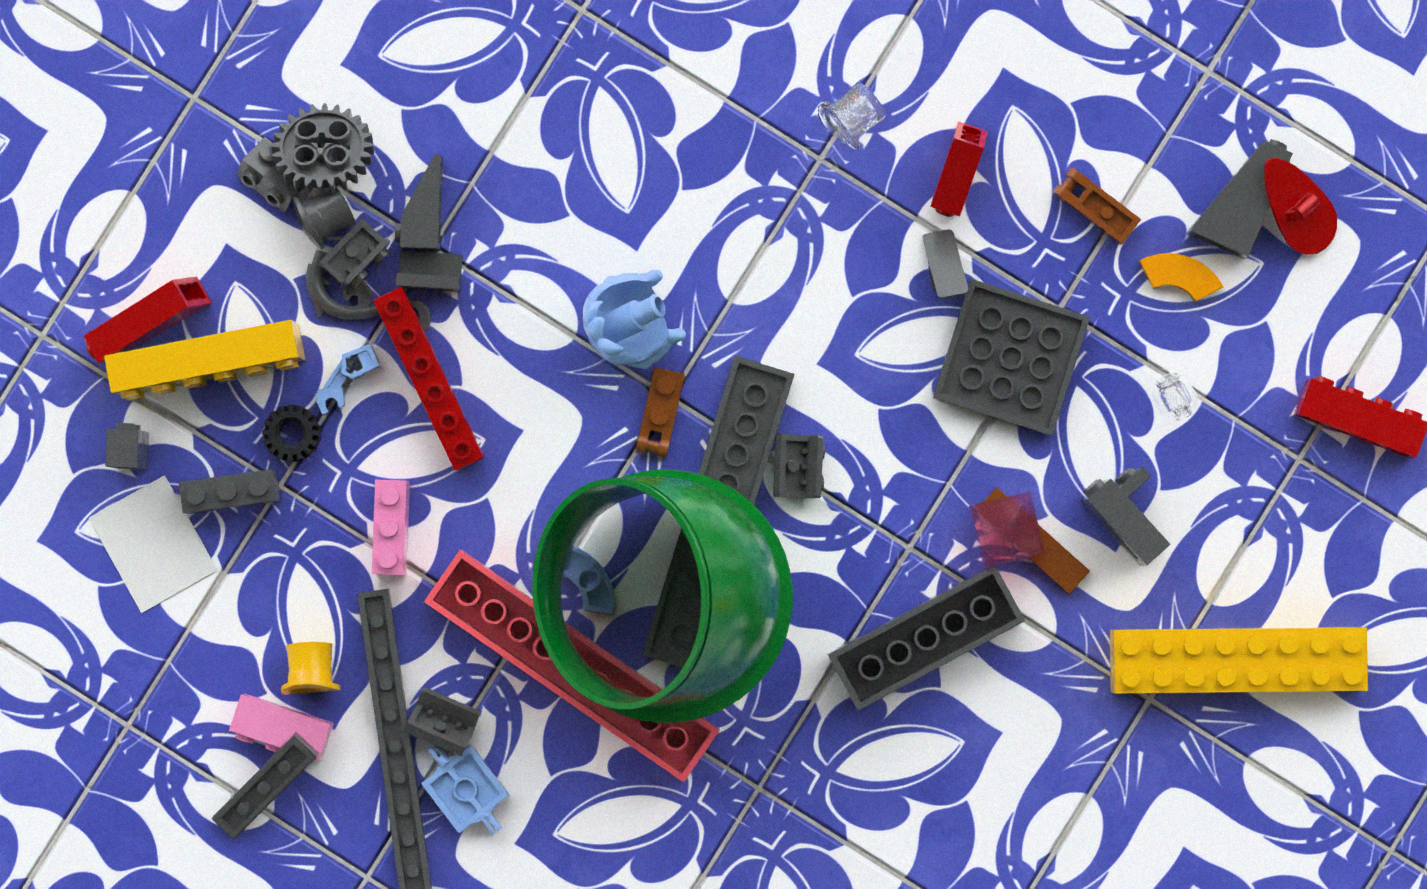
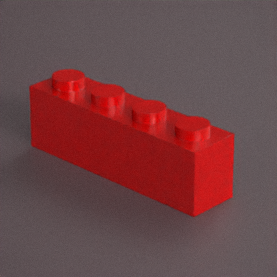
M1317 375L1316 379L1306 380L1293 415L1409 459L1417 458L1427 431V421L1422 420L1423 414L1406 408L1404 412L1392 408V402L1376 397L1374 401L1363 398L1364 392L1346 386L1345 390L1333 386V380Z

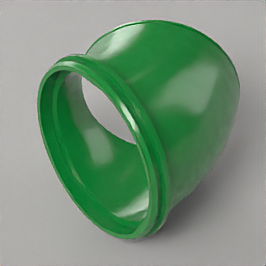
M672 469L637 472L621 478L601 479L588 483L572 492L554 511L541 535L534 560L532 593L535 618L543 644L552 662L565 680L583 696L629 718L656 723H678L703 718L727 708L750 692L764 678L778 657L788 633L792 615L793 588L787 557L778 536L763 514L748 499L731 487L705 475ZM642 494H648L661 503L682 528L695 557L701 586V616L692 652L677 677L662 691L649 698L634 695L617 688L600 677L588 666L578 653L568 634L561 600L562 581L566 563L574 545L584 530L607 509L617 503Z

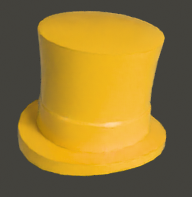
M311 641L286 645L289 667L288 683L281 686V694L293 695L341 690L340 685L332 682L331 660L333 644Z

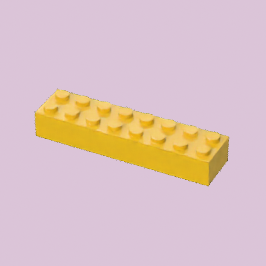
M1367 628L1110 630L1111 693L1368 691Z

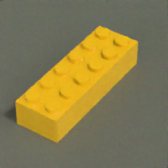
M293 320L104 356L111 393L119 395L121 399H126L127 401L145 398V392L148 391L157 393V395L176 392L175 386L179 385L188 387V389L203 387L207 385L206 380L210 379L219 381V383L237 380V374L241 373L250 375V377L268 374L267 368L276 367L280 371L299 368L298 362L306 361L300 327Z

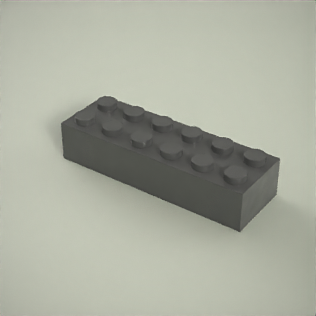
M992 565L831 651L827 655L853 704L859 711L1025 622V619L996 565Z

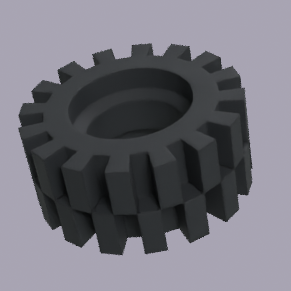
M296 405L281 406L276 411H272L269 414L268 420H265V428L262 430V435L265 439L263 441L265 446L268 447V451L277 458L289 462H297L304 458L307 459L311 456L312 452L317 450V445L321 441V426H319L316 416L308 409ZM289 421L298 422L304 430L301 442L293 446L285 444L280 437L282 426Z

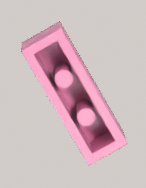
M375 479L372 574L407 575L410 481Z
M245 693L240 696L229 731L236 733V739L253 744L254 739L265 742V748L277 752L297 732L319 752L315 759L320 760L323 758L334 723Z

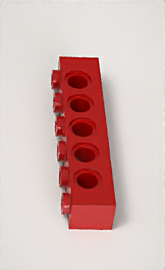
M399 287L374 299L373 302L454 470L456 471L485 457L404 288Z

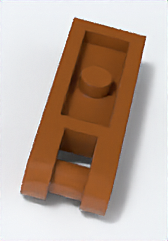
M1071 167L1065 174L1067 177L1062 185L1058 184L1052 193L1122 245L1141 221V218L1078 170ZM1077 185L1084 189L1079 198L1071 193Z
M654 367L636 453L645 454V452L657 454L658 458L666 459L685 377L684 373ZM650 431L662 433L660 442L648 439Z

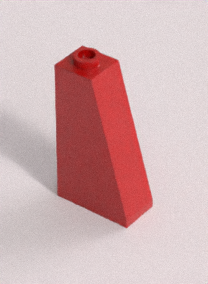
M197 276L173 279L85 334L83 337L87 343V351L98 363L105 362V355L130 351L212 304Z

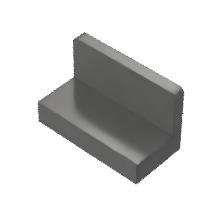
M401 251L399 273H396V286L398 288L403 287L404 289L461 292L463 256L461 254Z

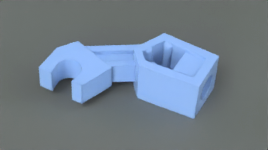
M371 344L342 354L341 361L328 381L317 392L316 402L322 415L330 413L326 404L331 398L336 399L339 408L345 406L343 385L348 377L356 380L381 367ZM358 356L363 368L358 371L354 370L352 374L348 373V360Z

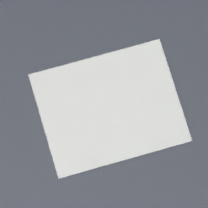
M165 475L89 517L92 526L141 613L218 570L187 514L182 512V505Z

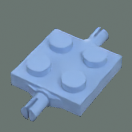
M434 745L430 748L428 752H430L439 766L434 774L421 784L457 832L460 833L471 824L480 821L484 823L492 836L503 827L493 816L492 812L496 805L510 794L473 745L465 749L462 756L455 755L450 758L441 747Z

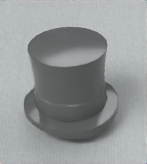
M337 187L335 194H332L329 188H326L322 195L318 193L303 201H300L297 196L293 197L294 211L302 230L314 245L321 250L325 248L324 240L345 228L356 225L352 211Z

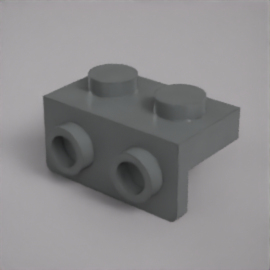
M264 137L242 159L237 176L247 187L253 188L265 197L270 205L286 212L290 208L293 197H296L305 188V185L295 190L293 181L286 184L283 175H278L272 158V142Z
M361 219L329 251L318 265L345 290L351 284L356 288L368 276L365 270L373 262L379 265L390 253L386 248L391 241L387 237L383 238L364 219Z
M776 434L773 497L821 498V491L824 487L822 462L825 457L823 436Z
M423 688L418 702L407 721L404 732L462 756L474 733L481 712L431 689Z

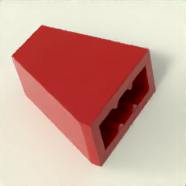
M958 121L930 207L935 208L937 213L947 217H952L953 215L960 217L984 150L988 131Z

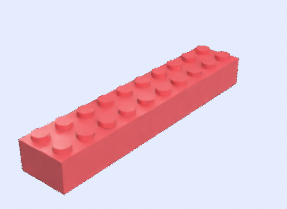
M459 550L424 601L683 783L720 731L718 727L704 717L678 723H656L629 718L583 696L565 680L552 662L539 633L533 599L463 550ZM565 621L568 634L580 656L589 667L607 682L631 694L648 698L663 690Z

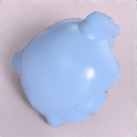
M650 270L647 273L641 274L623 273L616 276H608L602 284L596 286L587 296L583 306L584 330L590 344L603 359L617 365H630L635 368L648 369L668 353L670 348L686 338V332L681 328L667 329L664 319V302L652 289L663 278L660 270Z

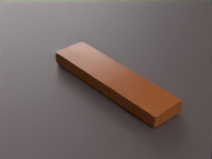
M997 487L975 510L1067 594H1070L1090 572L1088 568Z

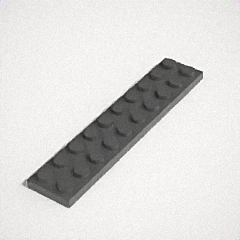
M735 355L698 474L722 482L736 490L753 505L755 504L793 382L794 373ZM681 528L642 655L683 668L692 652L699 629L701 586L693 551Z

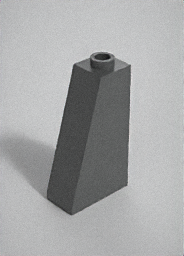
M1270 139L1269 142L1264 140L1259 144L1191 225L1187 235L1242 259L1248 257L1270 208L1264 183L1265 162L1272 157L1290 162L1293 153L1286 150L1288 146L1274 139Z

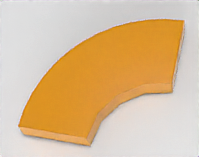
M1162 253L1148 256L1138 261L1152 288L1164 285L1178 287L1187 292L1194 302L1224 287L1218 277L1207 266L1185 255Z

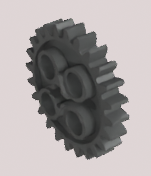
M323 103L321 110H317L311 104L310 112L306 113L303 109L299 108V117L296 118L289 114V125L285 123L279 124L281 133L273 134L275 143L271 144L273 163L276 165L278 175H283L286 184L293 181L295 190L305 185L306 194H309L313 188L318 189L319 195L323 194L324 188H329L330 192L335 194L336 186L338 185L347 190L348 180L357 184V173L366 175L365 165H372L371 155L374 154L372 133H369L368 124L362 123L360 115L352 117L350 108L341 113L339 104H336L333 110H328L326 103Z

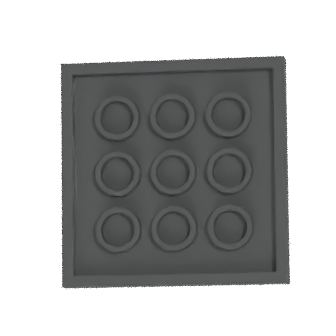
M970 279L968 285L969 292L964 297L932 398L1053 436L1090 317Z

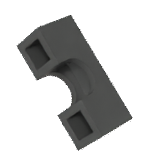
M273 469L179 482L182 512L184 514L281 502L278 472Z

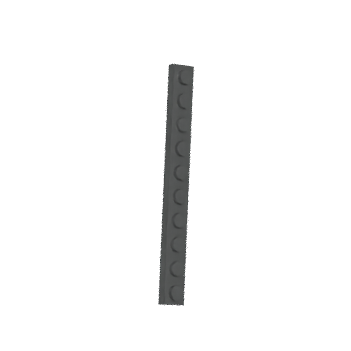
M390 589L357 593L399 889H432L411 736L404 732L408 715Z

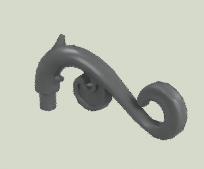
M316 249L312 264L308 263L306 287L316 308L317 317L321 318L323 312L347 320H362L380 315L375 304L370 305L372 291L363 281L356 288L351 284L346 290L344 288L342 290L346 302H349L353 296L358 298V304L355 306L343 305L330 297L324 286H329L330 282L325 278V270L318 265L328 253ZM409 298L413 308L417 310L418 319L426 332L431 324L430 311L423 302Z

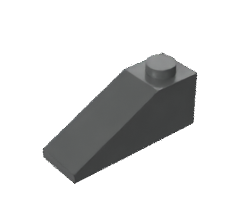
M434 154L401 215V224H395V242H400L402 250L440 251L443 157L441 154Z

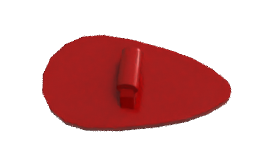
M1275 157L1267 159L1264 165L1265 190L1273 216L1284 240L1294 251L1304 255L1317 254L1326 249L1334 239L1337 230V214L1333 204L1325 193L1297 166Z

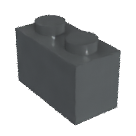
M116 423V429H107L105 467L148 470L149 432L142 431L141 425L133 423Z

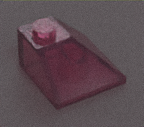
M1031 492L969 506L983 567H990L1045 553Z

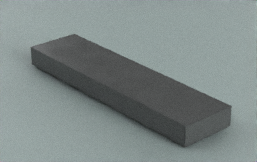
M295 732L211 819L230 837L235 839L318 756L319 752Z

